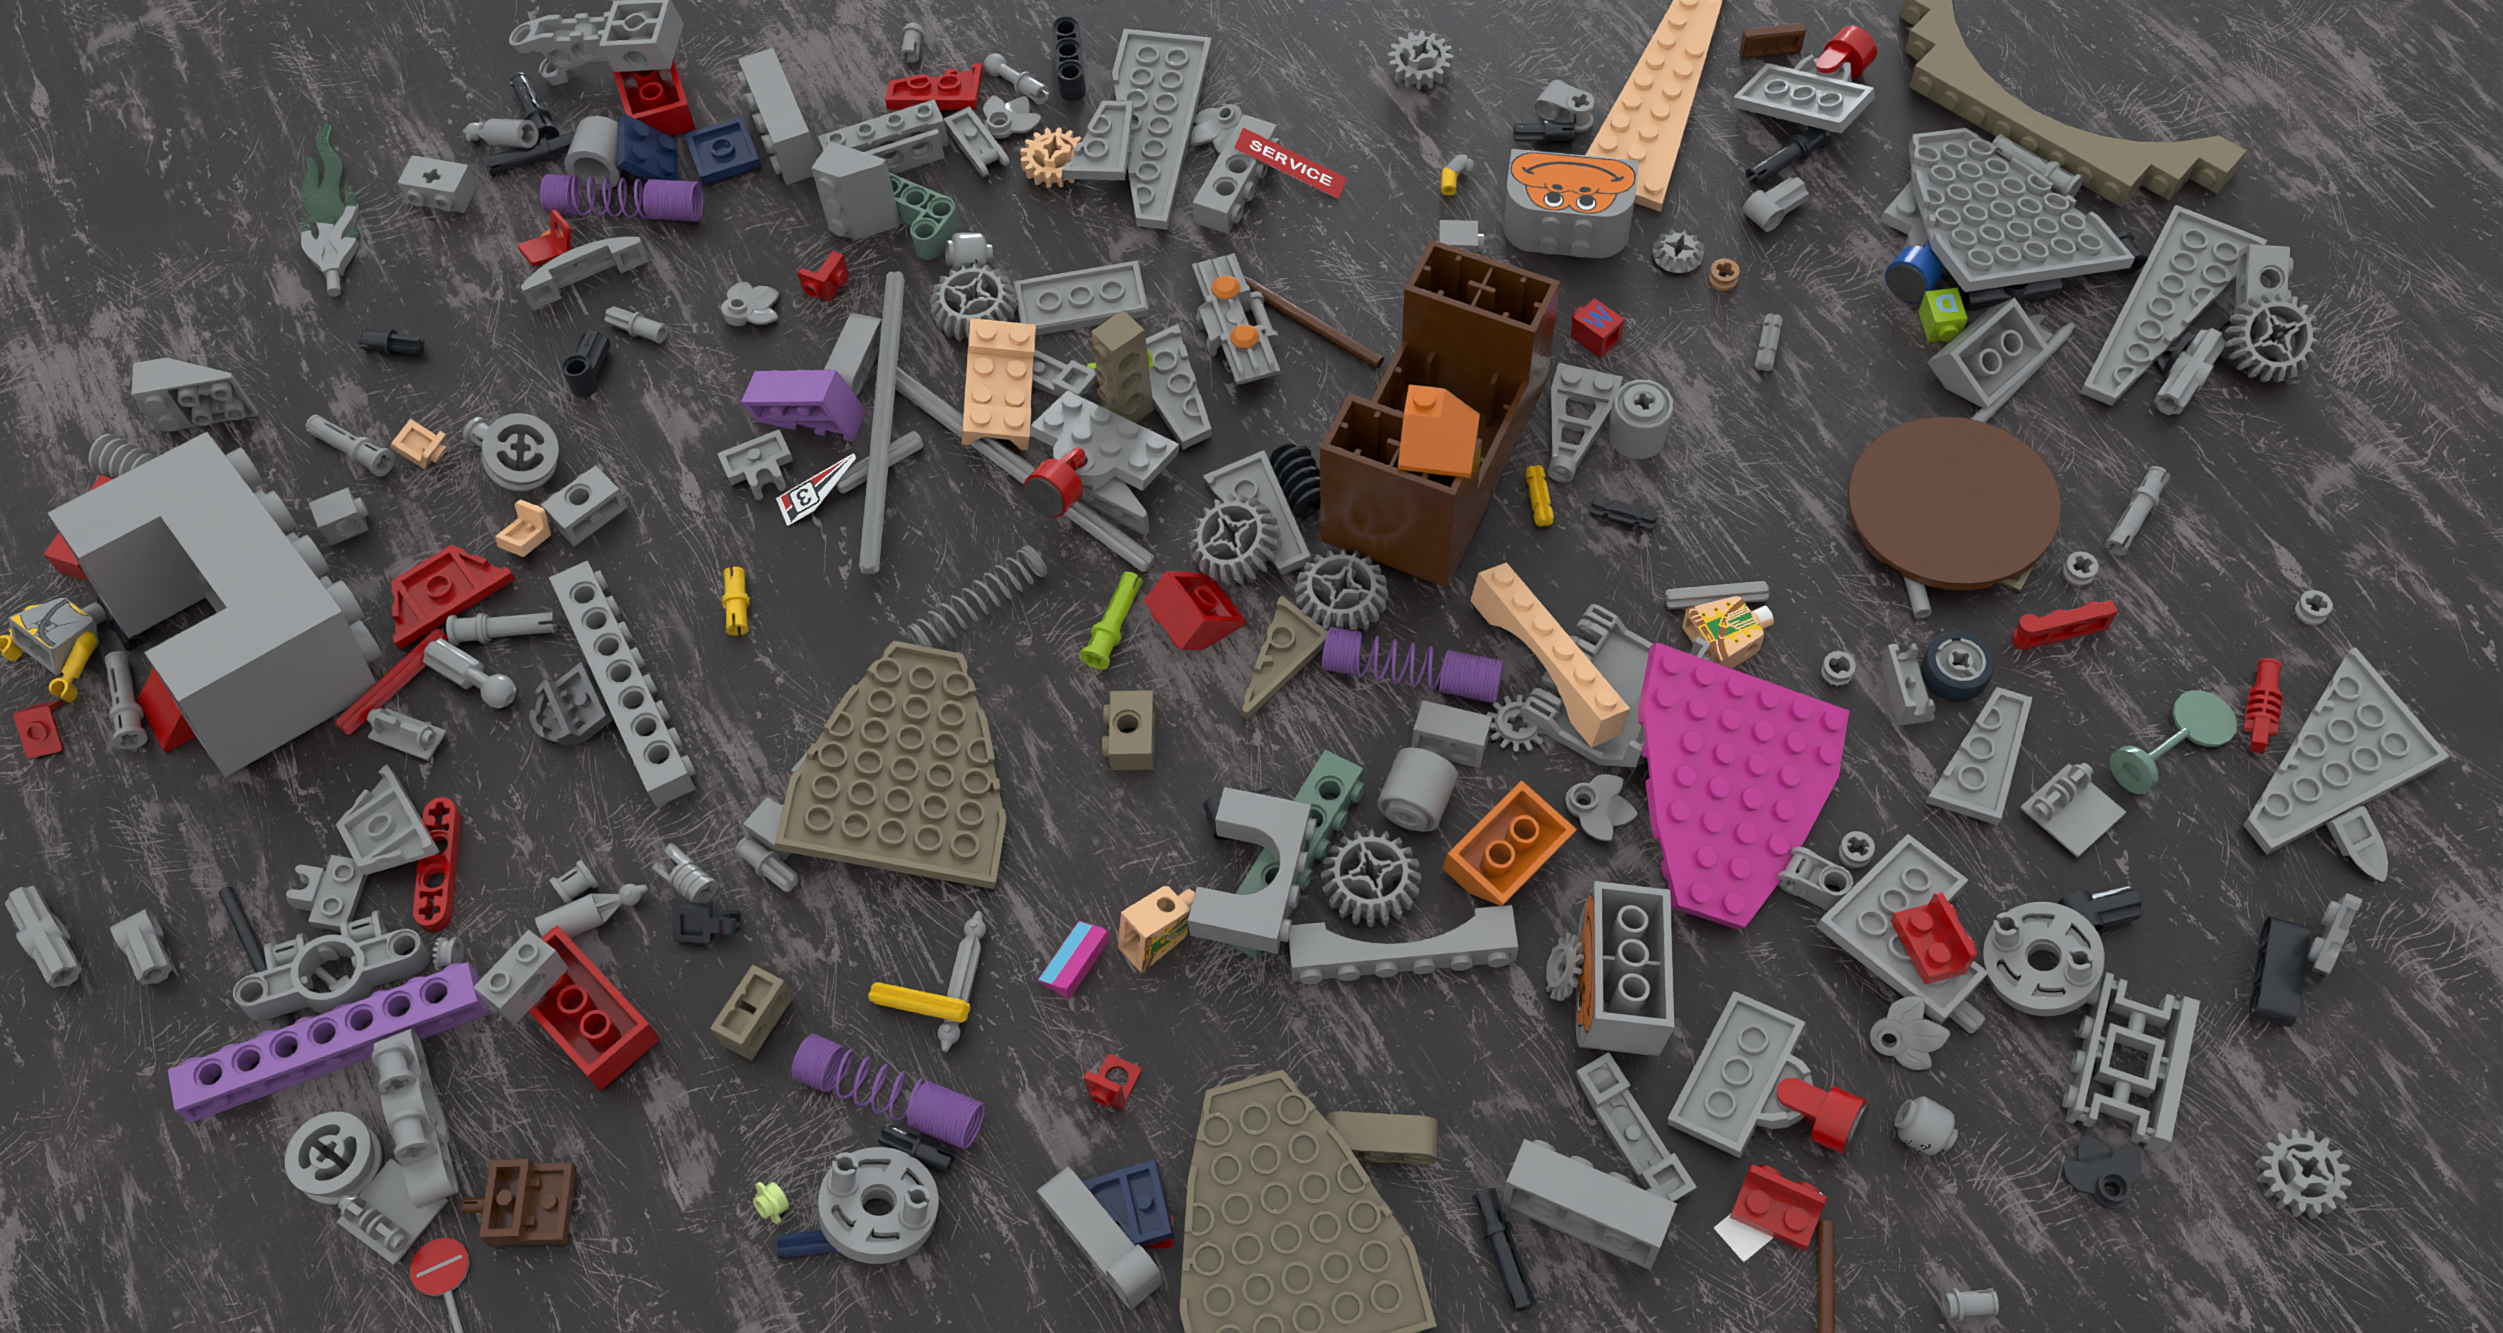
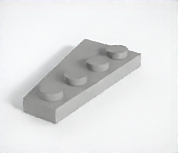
M1176 324L1146 338L1147 349L1153 358V367L1149 372L1154 407L1183 450L1211 437V426L1202 397L1197 388L1194 372L1190 366L1186 347L1183 344L1179 325Z
M1996 687L1925 803L1998 825L2002 819L2032 697Z

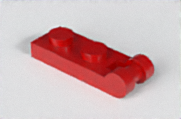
M2110 600L2101 603L2096 601L2088 602L2079 608L2068 611L2063 609L2055 610L2039 618L2033 614H2025L2020 618L2017 628L2011 637V642L2017 649L2026 650L2108 630L2118 611L2113 601Z

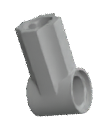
M1790 177L1766 193L1762 190L1753 193L1745 202L1742 211L1762 230L1769 232L1780 224L1785 214L1806 202L1809 193L1806 190L1805 183L1800 178Z
M148 908L110 927L117 945L127 955L137 981L142 985L157 984L168 978V974L173 968L160 940L163 937V931L156 917Z

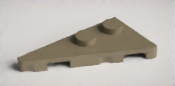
M1283 596L1278 599L1272 624H1269L1266 641L1261 647L1254 667V675L1250 687L1247 688L1244 696L1241 715L1246 720L1310 662L1325 645L1328 631L1318 623H1312L1309 616L1303 615L1299 608Z

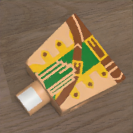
M1734 596L1687 608L1682 628L1693 644L1698 636L1710 643L1705 656L1710 658L1711 662L1733 669L1760 650L1764 639L1762 629L1773 625L1774 619L1767 606L1750 611L1741 597Z
M1163 886L1121 912L1118 949L1141 973L1176 946L1188 934V918L1195 892L1191 889H1187L1177 896L1170 887Z

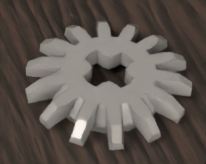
M1517 695V702L1512 703L1509 696L1503 697L1505 701V706L1503 707L1497 702L1493 704L1497 714L1488 712L1487 716H1491L1492 721L1495 722L1491 723L1490 730L1497 732L1491 735L1490 739L1495 741L1504 738L1500 748L1504 749L1510 742H1513V751L1518 753L1519 743H1523L1527 751L1533 749L1529 742L1530 740L1539 745L1543 743V740L1537 734L1548 735L1545 730L1526 720L1520 714V709L1525 703L1522 702V695ZM1517 717L1523 718V724L1528 727L1520 728L1519 732H1515L1512 730V725L1508 723L1509 720L1515 721Z
M1570 933L1566 934L1565 939L1561 937L1558 940L1559 945L1553 947L1547 962L1546 979L1548 986L1546 990L1547 992L1552 991L1550 998L1554 1000L1557 998V1001H1563L1565 997H1569L1572 994L1573 988H1576L1579 983L1577 974L1583 973V970L1579 968V965L1584 962V955L1582 954L1583 944L1579 941L1577 935L1573 934L1572 936Z

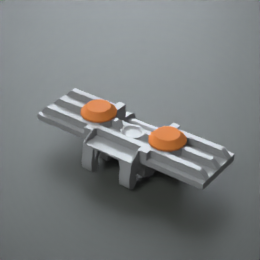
M1235 253L1192 264L1194 274L1205 300V303L1198 307L1196 320L1201 330L1206 328L1208 333L1206 347L1209 355H1217L1216 350L1222 345L1236 385L1280 374L1279 365L1271 348L1279 343V335L1277 331L1272 329L1263 306L1265 300L1262 293L1258 291L1250 292L1249 285L1246 284ZM1252 310L1257 326L1248 324L1244 312Z

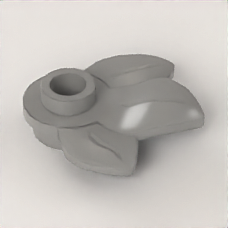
M993 95L986 101L983 107L984 115L987 118L985 127L993 138H1005L1012 133L1029 132L1036 128L1041 121L1040 115L1030 113L1027 96L1004 103L1000 98Z
M1227 104L1219 109L1208 108L1200 111L1194 118L1193 123L1196 126L1190 135L1191 146L1194 147L1213 141L1217 152L1221 154L1243 115L1241 109L1237 105Z
M748 282L737 283L728 290L727 300L721 305V313L725 321L733 326H742L748 322L757 325L778 320V315L770 307L777 301L779 292L768 286L753 288Z
M1610 774L1598 775L1590 783H1579L1572 786L1566 794L1565 804L1568 811L1579 818L1583 831L1596 840L1611 841L1613 827L1624 826L1637 817L1635 808L1618 795L1624 781L1621 777ZM1586 799L1589 805H1580L1577 803V800Z
M1910 996L1892 1003L1887 1018H1882L1874 1023L1870 1031V1041L1879 1053L1894 1056L1902 1066L1912 1070H1923L1931 1068L1932 1061L1929 1052L1941 1048L1949 1038L1950 1031L1935 1022L1923 1019L1924 997ZM1890 1033L1895 1035L1897 1040L1889 1043L1882 1036Z

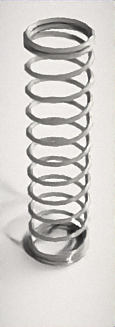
M1025 545L1022 547V550H1017L1016 560L1007 557L1005 559V567L995 565L994 575L985 572L983 574L984 583L973 580L972 590L968 588L961 589V598L951 595L950 606L940 603L938 607L939 614L929 611L927 614L928 622L923 619H917L916 624L911 623V625H908V632L915 644L933 648L925 633L920 629L919 622L921 621L932 630L940 644L945 646L943 638L934 628L930 614L939 618L951 636L956 638V633L945 620L942 606L950 610L961 627L967 631V625L955 610L953 598L965 606L976 623L979 622L978 617L965 600L964 591L973 595L985 614L990 615L989 609L976 592L975 583L985 588L995 605L1001 607L1000 601L988 587L987 575L992 577L998 583L1004 595L1009 600H1012L1010 592L998 577L997 568L1004 570L1017 590L1023 592L1021 584L1010 572L1008 560L1017 564L1026 580L1033 585L1034 580L1022 566L1019 553H1022L1031 570L1039 577L1044 578L1048 571L1040 555L1030 545Z

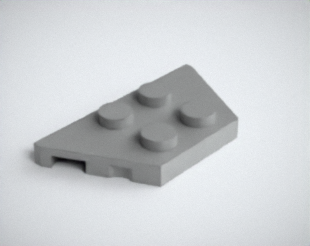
M388 764L379 771L383 778L373 791L370 792L364 789L356 799L354 806L346 811L336 824L354 861L365 875L433 856L440 852L397 775Z
M2346 893L2338 902L2331 901L2321 922L2322 925L2327 926L2323 938L2317 936L2314 939L2307 955V960L2313 962L2310 970L2324 976L2331 973L2348 935L2354 915L2359 910L2363 899Z

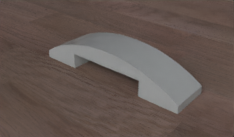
M616 237L599 240L574 248L552 259L535 271L522 284L521 288L533 311L561 299L558 291L560 288L615 265L621 274L649 262V259L639 237Z
M1034 349L1032 387L1058 397H1061L1068 390L1081 397L1098 378L1094 370L1073 360L1066 365Z
M1609 1052L1576 1071L1575 1074L1599 1121L1629 1168L1646 1190L1648 1188L1657 1189L1667 1194L1670 1201L1674 1202L1697 1188L1676 1154L1670 1155L1628 1090L1630 1087L1629 1082Z

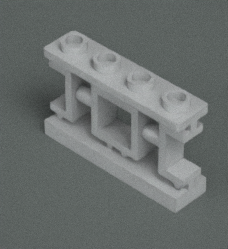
M2105 972L2097 991L2086 1002L2091 1005L2090 1014L2083 1017L2079 1028L2078 1037L2084 1040L2082 1049L2076 1050L2071 1062L2070 1072L2076 1073L2073 1085L2069 1084L2067 1086L2062 1101V1107L2068 1108L2065 1121L2074 1124L2076 1120L2083 1122L2084 1126L2091 1127L2097 1120L2098 1112L2134 1123L2130 1138L2131 1142L2137 1144L2140 1141L2144 1142L2143 1149L2160 1154L2172 1141L2200 1001L2184 996L2179 1002L2174 1000V996L2166 994L2160 1001L2159 1008L2156 1009L2125 999L2128 981L2123 979L2115 981L2113 980L2114 974ZM2110 995L2111 1001L2108 1011L2129 1017V1023L2127 1028L2110 1023L2104 1030L2103 1036H2100ZM2171 1015L2166 1045L2162 1056L2165 1041L2143 1034L2145 1023L2163 1028L2170 1020ZM2114 1042L2149 1053L2144 1078L2109 1067ZM2096 1064L2093 1080L2114 1086L2113 1095L2110 1098L2094 1092L2089 1098L2087 1106H2085L2093 1066ZM2157 1084L2147 1127L2150 1111L2128 1104L2130 1092L2148 1098L2155 1090Z

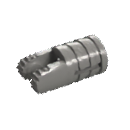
M669 843L664 851L678 865L671 870L667 865L656 862L652 869L689 902L708 903L717 892L718 882L707 873H704L677 846Z

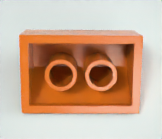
M1521 780L1447 854L1442 869L1469 894L1503 906L1577 829Z

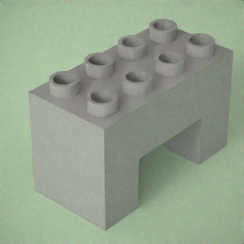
M205 432L48 512V515L93 588L128 639L204 598L208 600L216 611V614L144 653L193 733L223 776L227 777L350 707L376 683L368 664L381 657L382 653L368 629L359 620L364 617V614L345 583L339 580L333 584L327 576L318 579V577L330 570L310 537L305 535L298 538L294 532L285 536L284 533L295 528L296 525L279 496L274 491L267 494L262 490L255 493L251 491V489L263 484V481L244 450L240 447L224 455L208 432Z

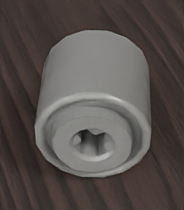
M589 116L579 122L564 164L569 175H576L581 185L587 187V181L590 176L595 180L596 190H602L603 181L606 177L610 179L611 188L616 186L620 180L623 169L617 167L618 122L602 116ZM592 179L590 181V189H593ZM606 181L605 190L608 189V182H607V181Z
M1634 380L1618 389L1613 398L1608 428V439L1614 449L1632 459L1649 458L1663 450L1668 439L1674 411L1673 399L1669 391L1661 384L1650 380Z
M1403 748L1397 752L1378 798V808L1385 817L1400 827L1421 832L1433 831L1440 824L1458 779V772L1448 760L1434 752L1421 748Z

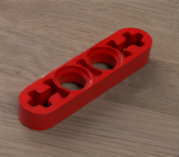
M443 797L433 799L425 806L422 821L435 843L441 840L447 841L448 846L440 855H433L418 860L413 906L414 919L423 930L431 933L439 932L446 928L452 918L461 824L460 811L452 800ZM446 810L449 814L443 815L440 825L435 817L441 816L442 811ZM437 873L445 875L444 882L436 888L427 887V881L432 875ZM430 899H434V906L439 911V913L433 914L432 920H428L426 915L432 914L433 903Z

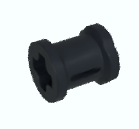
M2123 231L2116 234V236L2135 259L2130 268L2119 270L2122 274H2131L2145 265L2148 256L2135 245L2133 234Z

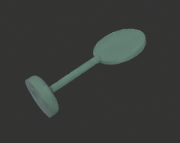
M2191 690L2181 694L2173 704L2172 711L2175 725L2180 731L2149 754L2135 746H2123L2115 751L2110 758V769L2114 778L2126 790L2135 794H2146L2157 785L2159 780L2158 768L2154 761L2186 737L2192 742L2206 747H2219L2228 743L2236 734L2238 722L2234 711L2227 702L2217 695L2203 690Z

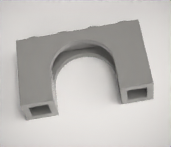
M1224 787L1215 819L1217 836L1263 846L1276 857L1280 868L1274 880L1267 887L1252 894L1237 895L1197 886L1188 918L1190 936L1278 954L1281 941L1287 942L1289 939L1292 920L1287 919L1289 908H1296L1298 903L1300 886L1295 884L1298 873L1305 874L1309 853L1304 852L1306 840L1313 841L1317 819L1311 818V804Z

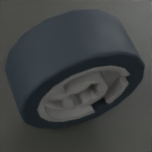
M1962 631L1946 632L1937 636L1928 646L1922 661L1921 673L1923 681L1930 691L1939 697L1953 702L1969 701L1978 697L1987 687L1993 674L1995 662L1993 653L1987 644L1975 635Z

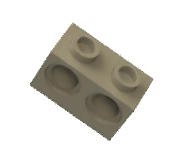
M752 964L710 1029L720 1045L752 1061L793 999V996L784 980Z

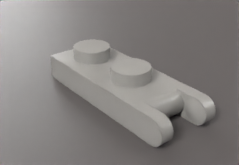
M967 107L943 119L946 130L982 177L989 175L985 165L999 160L1004 167L1010 165V160L971 107Z

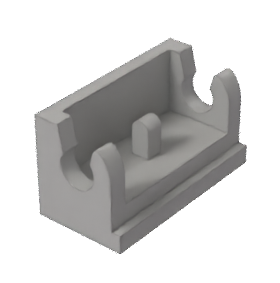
M1914 643L1904 653H1900L1898 644L1888 645L1880 663L1898 726L1931 722L1935 718L1933 714L1935 711L1934 701L1928 697L1917 661L1919 652L1917 645Z
M1423 700L1413 729L1411 747L1434 752L1451 762L1480 768L1489 738L1488 733L1492 717Z

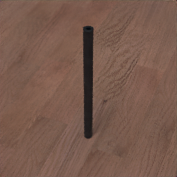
M233 887L222 888L218 894L255 973L267 970L265 954ZM292 1012L276 1017L281 1028L291 1026L296 1022ZM298 1044L292 1046L293 1054L297 1050Z

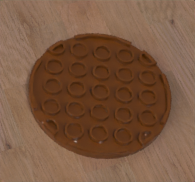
M1931 417L1899 425L1882 434L1865 449L1855 464L1848 489V510L1852 525L1863 539L1864 546L1882 564L1887 563L1902 572L1901 576L1936 588L1975 590L1992 587L1994 583L2009 578L2013 580L2035 565V562L2047 552L2055 537L2060 521L2061 499L2058 486L2049 467L2021 439L1999 427L1973 419Z

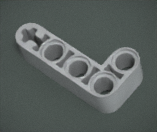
M1068 1166L1036 1191L1049 1212L1130 1310L1163 1284L1160 1271L1147 1252L1139 1244L1134 1246Z

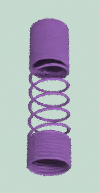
M546 174L542 179L540 187L541 205L547 214H550L552 210H557L560 215H575L578 212L580 215L586 216L592 210L597 217L603 216L607 211L610 216L615 218L623 211L624 215L629 219L639 213L642 218L650 220L697 222L701 218L703 211L702 189L700 184L694 181L649 179L645 184L643 192L642 182L640 179H637L634 184V199L637 209L633 215H628L624 210L627 198V185L624 178L620 179L618 185L621 209L615 215L608 208L611 200V182L608 177L603 181L602 195L605 209L600 214L596 213L593 209L596 184L592 176L587 181V199L590 207L586 213L579 211L581 192L580 181L576 175ZM591 179H592V183H593V196H592V201H591V199H590V181H591ZM606 181L608 182V200H607V201H606V194H605ZM622 181H623V184H624L623 203H622V197H621V185H622ZM638 182H639V191H640V194H639V202H638V199H637V184H638ZM642 194H643V207H644V212H645L646 216H644V215L641 213V211H640V206H641V202H642Z
M1332 626L1327 633L1322 656L1323 670L1340 672L1341 674L1344 673V675L1347 673V675L1350 674L1351 676L1356 670L1358 677L1361 678L1368 670L1374 654V676L1379 681L1383 678L1392 657V680L1397 685L1403 678L1410 659V683L1415 688L1422 679L1429 659L1428 686L1431 692L1437 688L1440 682V693H1447V695L1450 694L1451 696L1457 695L1465 699L1471 698L1472 700L1475 699V701L1482 700V702L1485 701L1486 703L1492 702L1494 704L1496 702L1503 669L1502 659L1496 660L1495 658L1492 659V657H1482L1481 655L1478 656V654L1475 656V654L1461 653L1460 651L1457 652V650L1454 652V650L1451 651L1449 649L1446 652L1436 683L1432 688V645L1428 648L1420 675L1414 685V642L1410 645L1403 669L1396 681V638L1392 642L1387 661L1378 678V635L1375 636L1368 661L1363 672L1360 674L1361 632L1350 631V629L1347 631V629L1333 628Z
M816 1034L809 1035L801 1043L791 1068L792 1078L797 1080V1082L800 1081L822 1092H828L835 1088L839 1099H846L853 1094L854 1102L859 1107L871 1101L872 1110L875 1114H881L889 1108L890 1118L893 1121H899L907 1115L908 1125L913 1130L916 1129L948 1144L951 1143V1145L958 1146L962 1150L968 1148L975 1139L984 1116L985 1107L983 1102L976 1101V1099L973 1100L969 1096L966 1097L934 1082L931 1083V1081L924 1083V1079L921 1078L913 1088L907 1110L900 1117L895 1118L892 1113V1107L906 1079L905 1071L898 1075L889 1103L882 1110H876L874 1105L875 1096L886 1079L889 1069L888 1064H884L880 1068L871 1096L864 1103H859L856 1096L857 1089L862 1084L871 1064L870 1056L862 1061L855 1078L853 1090L849 1094L841 1096L839 1093V1083L850 1067L853 1059V1050L850 1049L845 1053L843 1045L836 1044V1042L829 1041V1039L819 1037ZM848 1055H849L848 1062H847V1064H846V1066H845V1068H844V1070H843V1072H842V1074H841L843 1065H844V1063H845V1061H846V1059H847V1057H848ZM867 1062V1065H866V1068H865V1070H864V1073L862 1074V1076H861V1078H860V1080H859V1077H860V1075H861L862 1069H863L865 1063ZM883 1070H884V1074H883V1076H882V1079H881L879 1085L877 1086V1084H878V1082H879V1079H880V1076H881V1074H882V1072H883Z

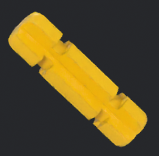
M1541 465L1529 466L1526 468L1525 477L1529 485L1528 491L1532 510L1535 513L1533 514L1535 524L1539 527L1550 526L1553 523L1554 515L1552 507H1550L1551 501L1547 482L1544 480V468Z

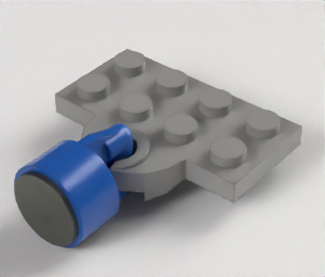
M1911 180L1884 211L1881 222L1908 235L1904 249L1886 269V284L1890 291L1898 298L1907 302H1919L1923 300L1925 291H1932L1941 280L1943 273L1945 277L1951 274L1932 251Z

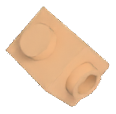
M410 419L392 441L390 448L426 470L432 461L437 464L447 450V447L444 446L446 434L439 431L435 435Z
M519 500L515 503L518 519L496 535L495 538L499 548L525 557L551 536L545 510L537 505Z

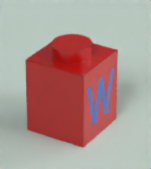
M1595 298L1585 307L1580 306L1571 318V338L1599 358L1621 340L1624 318Z

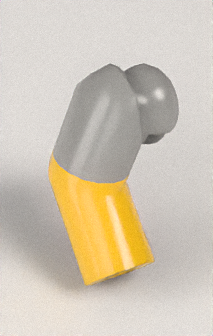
M1457 155L1443 168L1441 180L1442 194L1446 196L1454 195L1457 187V176L1460 173L1468 175L1469 171L1472 172L1474 162L1472 159L1467 158V155Z

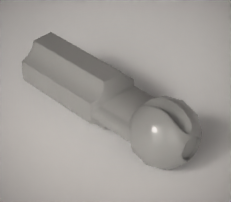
M442 638L434 642L431 641L425 648L423 663L464 689L476 686L481 690L482 699L489 706L503 708L507 707L514 700L516 686L510 678L501 674L486 675L483 673L484 665Z

